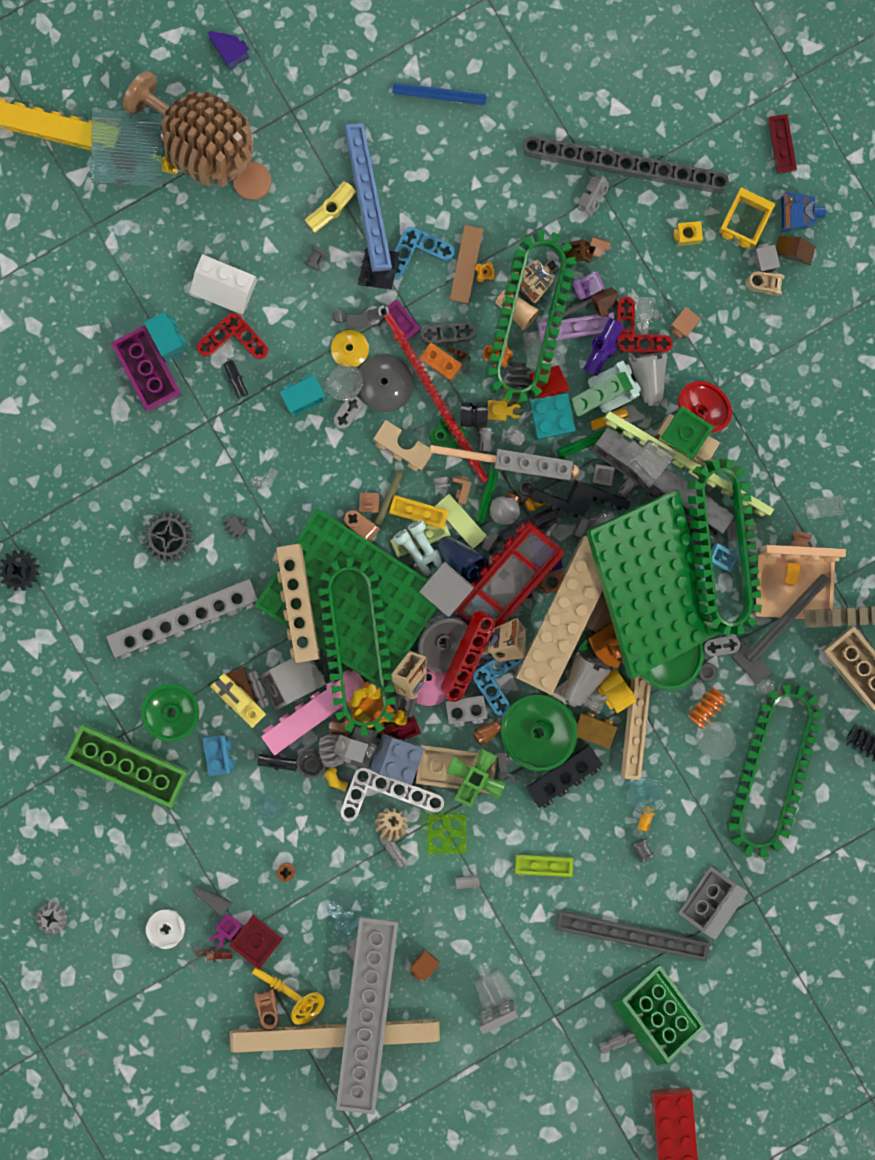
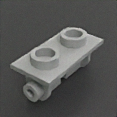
M595 175L591 178L586 187V190L591 192V194L583 193L578 202L579 206L577 209L582 212L586 210L591 217L597 211L602 196L608 191L609 182L603 175L602 177Z

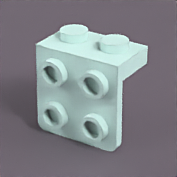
M624 361L588 380V385L592 388L615 374L626 372L634 388L601 406L600 409L603 413L616 409L640 396V386L637 381H633L631 377L632 370Z

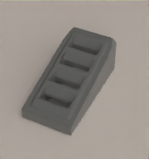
M196 885L192 890L193 893L219 915H222L232 904L230 900L201 886Z

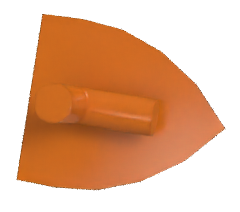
M610 623L589 637L588 640L595 655L608 666L618 668L622 655L613 623Z

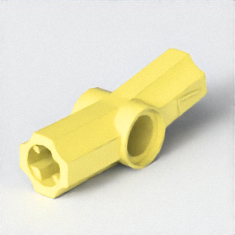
M343 181L331 197L325 200L321 207L305 219L310 229L316 233L332 219L337 218L342 209L356 194V190ZM335 205L337 209L331 213L327 211V207Z

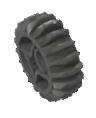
M165 511L162 512V518L159 514H155L157 521L150 518L149 522L152 523V526H144L146 529H149V532L142 533V535L148 536V539L142 540L143 543L150 544L145 547V550L153 549L149 555L154 556L157 553V561L163 556L164 563H167L168 557H170L172 563L175 562L174 556L178 560H182L180 553L187 556L188 552L185 551V548L192 549V546L188 545V541L194 542L195 540L189 538V535H193L194 531L187 530L192 525L190 523L184 525L188 519L184 517L180 521L181 514L179 513L174 518L173 511H170L169 517H167ZM167 522L164 531L155 532L160 524ZM173 522H176L181 527L183 536L175 534ZM167 532H170V535L177 537V539L172 538L170 542H167V539L160 537V535L165 536ZM154 538L162 540L163 552L156 547ZM174 542H182L176 551L170 552Z

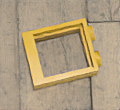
M741 187L719 233L727 240L732 241L733 239L739 242V245L743 248L753 249L775 203ZM739 201L764 212L752 240L726 228Z

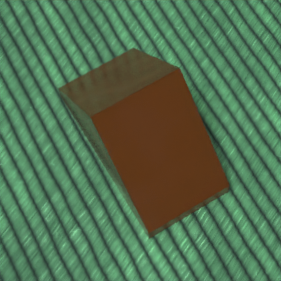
M778 237L776 251L779 257L811 265L816 246L801 237Z

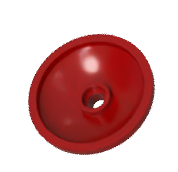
M695 381L687 384L681 390L678 397V408L680 409L683 406L714 426L711 433L722 431L730 423L732 418L730 401L717 386L704 381Z

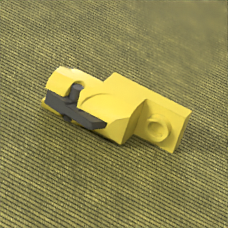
M225 673L219 677L220 679L210 687L253 728L266 713L241 687H238Z

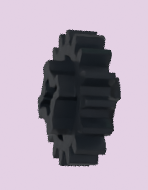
M13 550L12 556L8 553L5 554L7 559L0 560L3 563V566H0V570H2L0 577L4 578L1 583H8V589L14 586V591H18L19 587L22 591H26V586L33 588L32 582H38L35 576L41 575L40 572L36 571V569L40 568V565H35L38 559H31L32 554L28 552L25 555L24 550H20L19 554L16 550ZM16 558H23L26 561L19 563ZM8 565L10 566L9 573H7ZM17 567L23 568L21 570L22 574H16L18 571ZM19 578L23 583L17 584L13 580Z

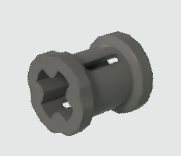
M312 246V252L304 264L319 271V265L322 259L327 256V253Z
M647 838L640 839L632 844V847L636 849L639 855V862L647 861L655 856L654 852L650 850Z

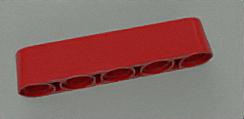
M479 610L473 614L441 684V691L451 702H458L462 699L495 627V621L484 610Z

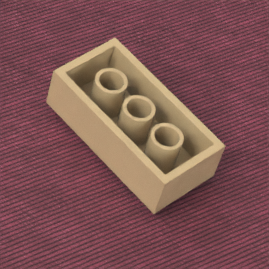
M849 626L825 646L821 653L869 710L875 711V651L854 626Z

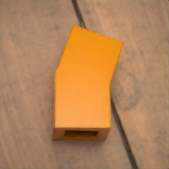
M786 563V573L782 583L794 587L800 576V563Z

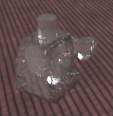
M635 297V312L637 320L641 322V329H649V322H653V318L655 320H662V313L654 310V305H657L655 297Z

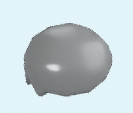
M506 496L497 497L491 503L490 515L494 522L500 525L512 524L518 520L520 515L519 505L514 498Z

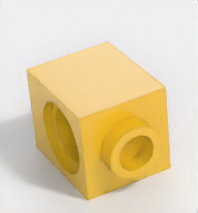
M701 221L678 223L676 229L673 230L674 241H677L678 246L701 244L703 241ZM683 231H691L692 237L686 238L683 235Z

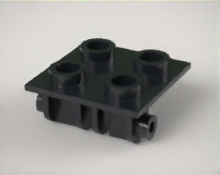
M368 248L364 249L365 254L361 262L363 264L360 266L361 273L360 277H358V285L392 290L400 252L389 251L392 265L391 270L372 272Z

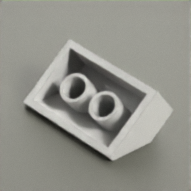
M202 254L194 273L190 294L243 315L257 283V278L254 275Z

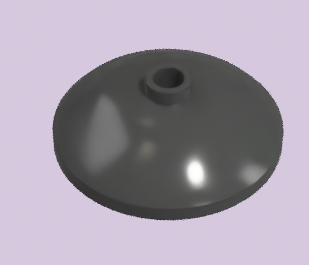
M378 355L370 358L362 365L357 374L356 388L360 399L369 408L379 412H390L402 407L410 398L413 390V377L409 367L401 359L391 355ZM383 378L388 380L386 385L381 384Z
M445 617L434 621L423 631L418 643V653L426 656L429 669L436 672L448 671L468 627L465 622L457 618Z

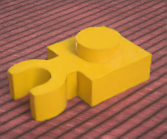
M488 400V420L506 421L507 416L519 419L520 415L513 414V409H520L521 405L514 404L511 407H507V403L504 401Z

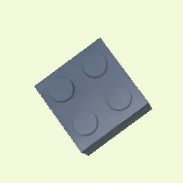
M382 733L369 770L412 785L425 748Z

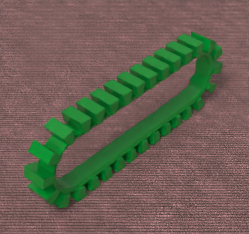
M537 231L533 235L535 243L527 236L519 244L526 252L520 249L514 252L513 260L515 261L511 264V273L507 280L509 284L505 288L504 295L506 296L503 298L501 305L503 307L498 317L500 319L496 325V329L499 330L494 333L493 341L495 342L491 345L490 352L493 353L489 355L487 364H495L496 368L488 367L485 370L486 378L495 377L497 381L489 386V389L493 394L499 388L504 390L505 394L501 400L506 403L511 401L512 394L517 395V404H523L528 401L526 392H529L532 399H534L542 392L535 384L538 383L544 386L548 381L549 375L539 374L540 372L544 374L550 372L552 364L549 362L553 360L554 352L545 351V349L553 351L556 348L557 340L555 339L559 336L560 329L556 328L561 326L563 319L561 316L564 314L566 307L563 305L567 302L568 294L566 293L570 290L571 283L569 282L574 274V271H567L565 268L572 269L576 265L575 257H565V253L572 249L568 241L562 247L557 245L556 241L560 235L555 232L549 236L548 241L544 240V231ZM546 246L557 253L561 267L533 381L528 388L516 390L508 387L503 382L500 375V367L528 254L535 247Z
M709 459L704 461L706 467L696 466L692 473L700 477L698 482L688 481L687 489H696L697 496H688V504H698V508H689L690 516L699 517V521L690 520L691 528L700 529L701 533L691 532L692 540L702 541V545L693 544L694 553H703V557L694 556L695 565H704L705 568L695 569L696 577H706V581H697V589L707 590V593H698L699 601L708 602V605H699L700 613L711 614L709 618L704 620V623L710 628H717L715 632L729 636L730 634L741 635L745 633L741 624L753 628L757 621L750 617L751 612L761 613L762 605L754 604L752 599L761 598V590L751 589V586H760L759 578L750 577V574H759L758 566L749 565V562H758L757 554L748 553L747 551L756 550V542L746 541V538H755V530L745 529V525L754 526L753 518L744 517V513L753 514L752 506L743 505L742 501L752 502L751 494L741 493V489L750 490V482L739 481L738 477L746 472L742 467L733 466L735 461L729 459ZM718 471L725 473L732 483L744 596L743 612L739 618L732 622L724 621L717 610L705 497L706 482L713 473Z
M346 558L347 567L341 568L338 560L330 564L336 571L332 577L323 571L320 579L329 581L328 589L319 588V596L322 597L329 594L330 600H320L321 609L331 608V613H322L323 621L332 619L333 625H323L324 633L334 631V637H325L326 645L335 643L336 650L326 649L327 657L337 655V662L328 661L329 670L336 667L339 669V674H330V681L340 679L341 686H331L332 694L341 691L342 698H333V704L336 706L343 703L344 711L336 712L335 715L338 721L347 716L351 722L345 729L349 732L353 731L356 724L362 726L360 736H368V726L374 724L377 733L385 729L380 723L382 717L384 716L391 722L395 713L386 711L387 704L396 705L397 703L396 696L386 698V692L394 693L395 688L394 684L385 687L384 680H392L391 675L393 672L383 675V668H392L391 660L385 662L381 660V655L390 656V649L380 650L379 643L389 644L388 635L378 637V631H387L386 623L377 626L376 619L386 618L385 611L375 614V607H384L383 599L374 601L373 595H382V588L372 589L371 582L380 581L378 573H374L370 577L367 576L365 571L371 566L367 562L363 561L360 569L354 567L355 558ZM347 570L358 571L365 577L368 583L383 697L381 715L369 723L355 720L350 715L347 707L332 591L335 578Z
M791 684L780 685L782 695L778 696L774 689L765 694L773 700L770 706L760 702L758 710L768 711L767 716L764 717L760 714L756 716L755 722L764 723L763 729L754 726L752 731L753 734L761 735L760 741L752 737L750 738L749 745L758 746L756 752L747 749L745 757L755 759L753 764L744 760L742 766L743 769L751 770V773L748 776L741 772L739 777L740 781L748 782L747 787L737 784L736 792L745 793L743 799L734 795L732 802L733 804L741 805L740 811L732 807L730 809L729 815L738 817L737 823L727 821V829L729 831L737 830L739 834L730 838L735 846H738L743 841L747 844L742 852L752 856L753 848L756 847L758 848L759 857H768L766 847L771 845L776 852L783 848L782 845L776 842L779 835L789 839L791 831L781 828L783 823L790 827L793 825L794 819L786 818L785 814L787 811L795 815L797 807L788 806L789 800L799 803L800 796L791 794L792 789L794 788L802 792L804 784L795 783V778L798 777L803 780L806 778L807 772L798 771L799 765L808 768L810 764L809 760L801 759L802 753L810 757L812 756L813 749L804 748L805 742L815 745L817 737L807 735L809 730L818 733L820 728L819 725L811 724L812 717L822 719V711H812L810 705L819 701L815 695H810L805 700L802 696L807 689L797 685L795 694H790ZM795 697L805 705L807 719L777 827L773 837L767 842L761 844L751 843L744 837L741 824L773 709L781 699Z

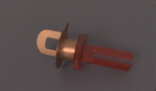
M198 949L195 951V955L198 957L207 956V964L208 960H213V963H215L216 959H232L233 956L232 952L216 953L215 949H213V952H208V949ZM199 951H205V954L199 955Z

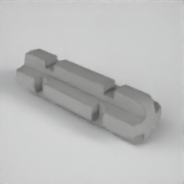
M257 671L248 673L247 677L251 681L250 685L254 696L258 699V706L260 708L268 706L269 702L264 696L266 694L261 681L258 680Z
M387 836L380 837V841L383 845H386L385 848L393 860H396L397 866L399 868L405 866L407 860L404 856L402 857V852L392 840L387 841Z
M632 1031L626 1032V1035L621 1034L609 1039V1042L604 1041L600 1043V1050L603 1054L608 1053L611 1049L615 1050L627 1045L628 1042H635L636 1036Z

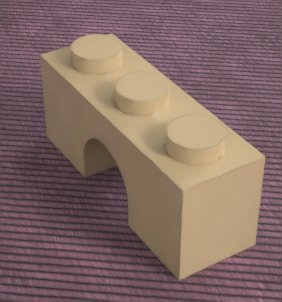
M385 420L373 439L376 442L375 446L382 451L389 450L392 452L391 456L400 462L403 459L408 463L407 467L417 472L420 470L422 472L434 453H430V448L420 441H417L415 446L409 450L402 449L398 445V438L402 430Z

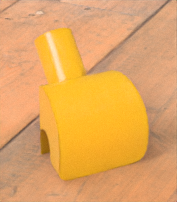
M166 156L161 159H152L151 161L152 166L160 167L165 173L173 175L178 173V169L173 166L172 162H168Z

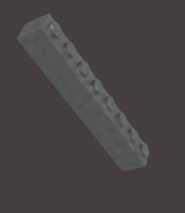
M608 427L591 451L656 497H660L672 490H679L686 518L699 521V517L690 516L689 508H698V504H688V496H697L696 489H687L688 483L680 475L674 474L663 463H658L649 453L641 451L633 442L624 439L616 430ZM705 496L709 535L718 539L724 533L734 515L727 508L715 503L711 497Z

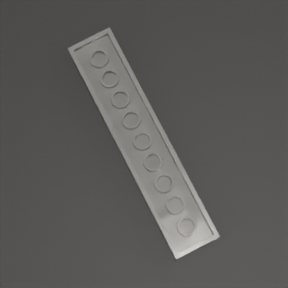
M363 916L359 918L336 1110L375 1114L398 921Z

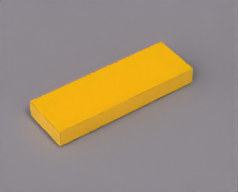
M394 495L389 514L412 521L422 519L426 525L444 530L449 511Z

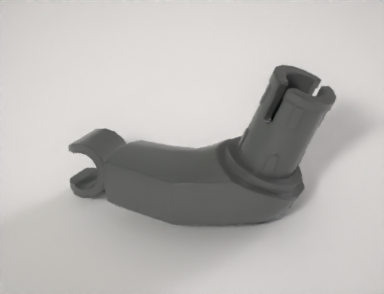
M384 305L380 307L370 306L361 314L348 313L347 317H343V311H334L333 320L335 323L346 322L348 327L365 329L380 322L381 318L389 314V310Z

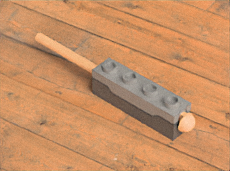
M434 445L430 446V453L491 462V470L559 481H570V479H575L579 475V468L573 464V461L500 449L495 450L494 455Z

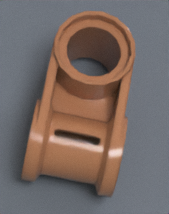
M355 510L348 511L344 517L345 524L369 542L380 530L374 523ZM356 514L358 522L350 524L348 516Z
M274 989L262 994L254 993L261 1025L266 1029L274 1028L279 1021ZM265 1015H273L275 1018L274 1023H267Z

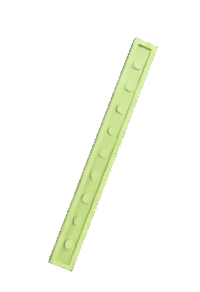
M609 411L605 414L603 420L607 421V426L614 430L616 428L622 430V434L625 437L639 440L638 444L642 447L654 449L657 456L663 459L669 458L672 460L671 464L680 469L682 467L689 470V475L698 479V476L692 473L696 466L701 465ZM714 473L708 478L706 485L711 488L716 486L721 489L720 493L728 498L733 496L731 483ZM751 496L752 502L742 501L743 505L752 506L753 512L760 517L764 515L770 516L774 510Z

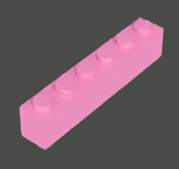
M351 668L343 673L347 703L351 700L353 692L361 689L366 683L362 676L356 671H352ZM340 680L328 683L326 685L327 690L322 693L317 691L310 696L311 701L306 705L302 702L294 708L295 713L292 715L285 714L278 719L280 721L278 725L274 727L271 724L263 730L265 734L261 737L274 755L343 707V703L336 706L333 704V698H342L341 691L332 694L331 686H341Z

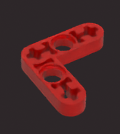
M623 297L619 300L617 304V321L621 323L623 320H628L631 323V328L629 330H621L617 338L618 350L622 353H667L670 351L673 341L667 335H635V303L630 297ZM624 301L631 305L627 310V315L631 314V317H620V314L624 315V307H621ZM624 339H627L628 343H634V339H637V349H633L634 345H629L627 349H624V345H621L620 343H622ZM653 339H656L655 343H661L662 339L669 343L665 349H662L661 345H656V349H652L654 345ZM640 340H649L650 347L642 349L639 344Z
M236 313L228 315L197 344L199 354L209 357L235 336L254 358L263 360L269 353L266 344L243 318ZM232 318L234 320L238 318L239 325L237 327L234 325L231 326L229 329L232 332L229 334L227 329L224 328L223 325L226 324V326L228 327L231 325L230 320ZM218 330L225 332L223 340L215 338V333ZM244 332L252 333L251 341L245 342L242 340ZM212 337L213 341L216 342L217 345L214 346V344L212 343L209 346V352H202V345L204 343L205 345H208L211 342L209 338ZM256 339H258L256 345L259 348L264 347L263 355L255 354L257 351L252 344Z

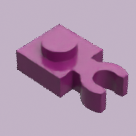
M227 913L215 928L219 933L213 934L209 942L218 938L220 944L217 948H221L225 941L224 938L226 937L230 941L243 924Z

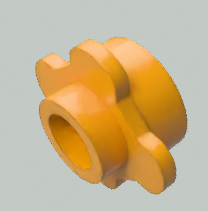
M491 262L475 266L479 282L494 280L495 274Z

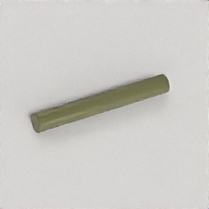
M396 472L376 517L375 524L382 525L404 473Z

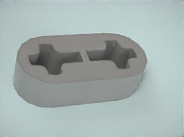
M350 396L345 400L334 417V423L337 428L345 430L352 424L362 408L361 400L358 397ZM356 400L358 408H353L351 412H348L350 408L349 401L354 402ZM347 413L346 421L348 423L346 425H339L338 418H343Z
M734 636L709 639L704 643V652L708 656L732 654L740 648V641ZM730 639H732V642H736L733 650L730 647L724 648L723 644H728ZM711 642H713V645H720V648L715 649L714 653L707 649Z

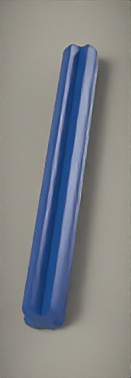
M394 83L393 85L394 94L478 105L486 104L487 95L483 93Z

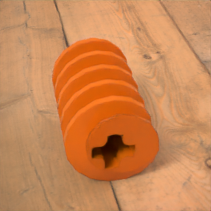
M710 686L712 693H704L707 699L700 697L699 700L702 705L695 703L696 710L690 709L691 716L686 715L703 729L706 728L704 721L711 723L709 716L716 717L714 710L721 712L722 710L719 705L726 706L724 701L726 698L713 686Z

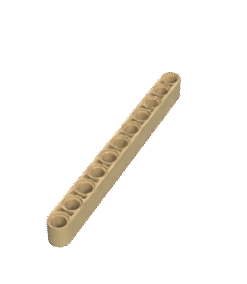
M439 1020L386 1022L383 1045L440 1041ZM346 1024L229 1031L230 1052L344 1047Z

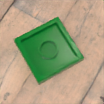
M681 406L660 439L693 460L714 426Z

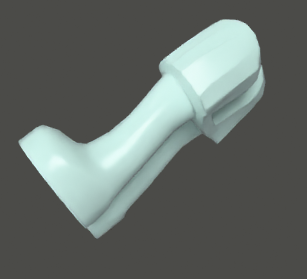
M421 519L410 524L408 529L423 549L424 555H421L406 529L398 532L392 540L397 545L402 544L408 550L415 561L413 567L427 579L432 574L426 565L432 561L438 570L443 564V559L439 550H434L426 539L423 532L426 524Z

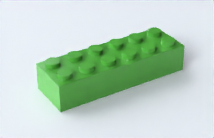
M86 724L80 725L65 759L69 763L169 808L175 805L189 774V771Z

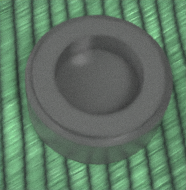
M703 663L698 677L704 682H711L717 676V669L711 663Z

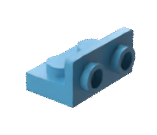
M226 734L203 738L208 775L232 773L235 765L233 757L229 755V750L232 749L230 738H227Z

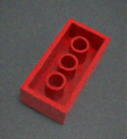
M690 1087L651 1090L657 1160H698L693 1095Z

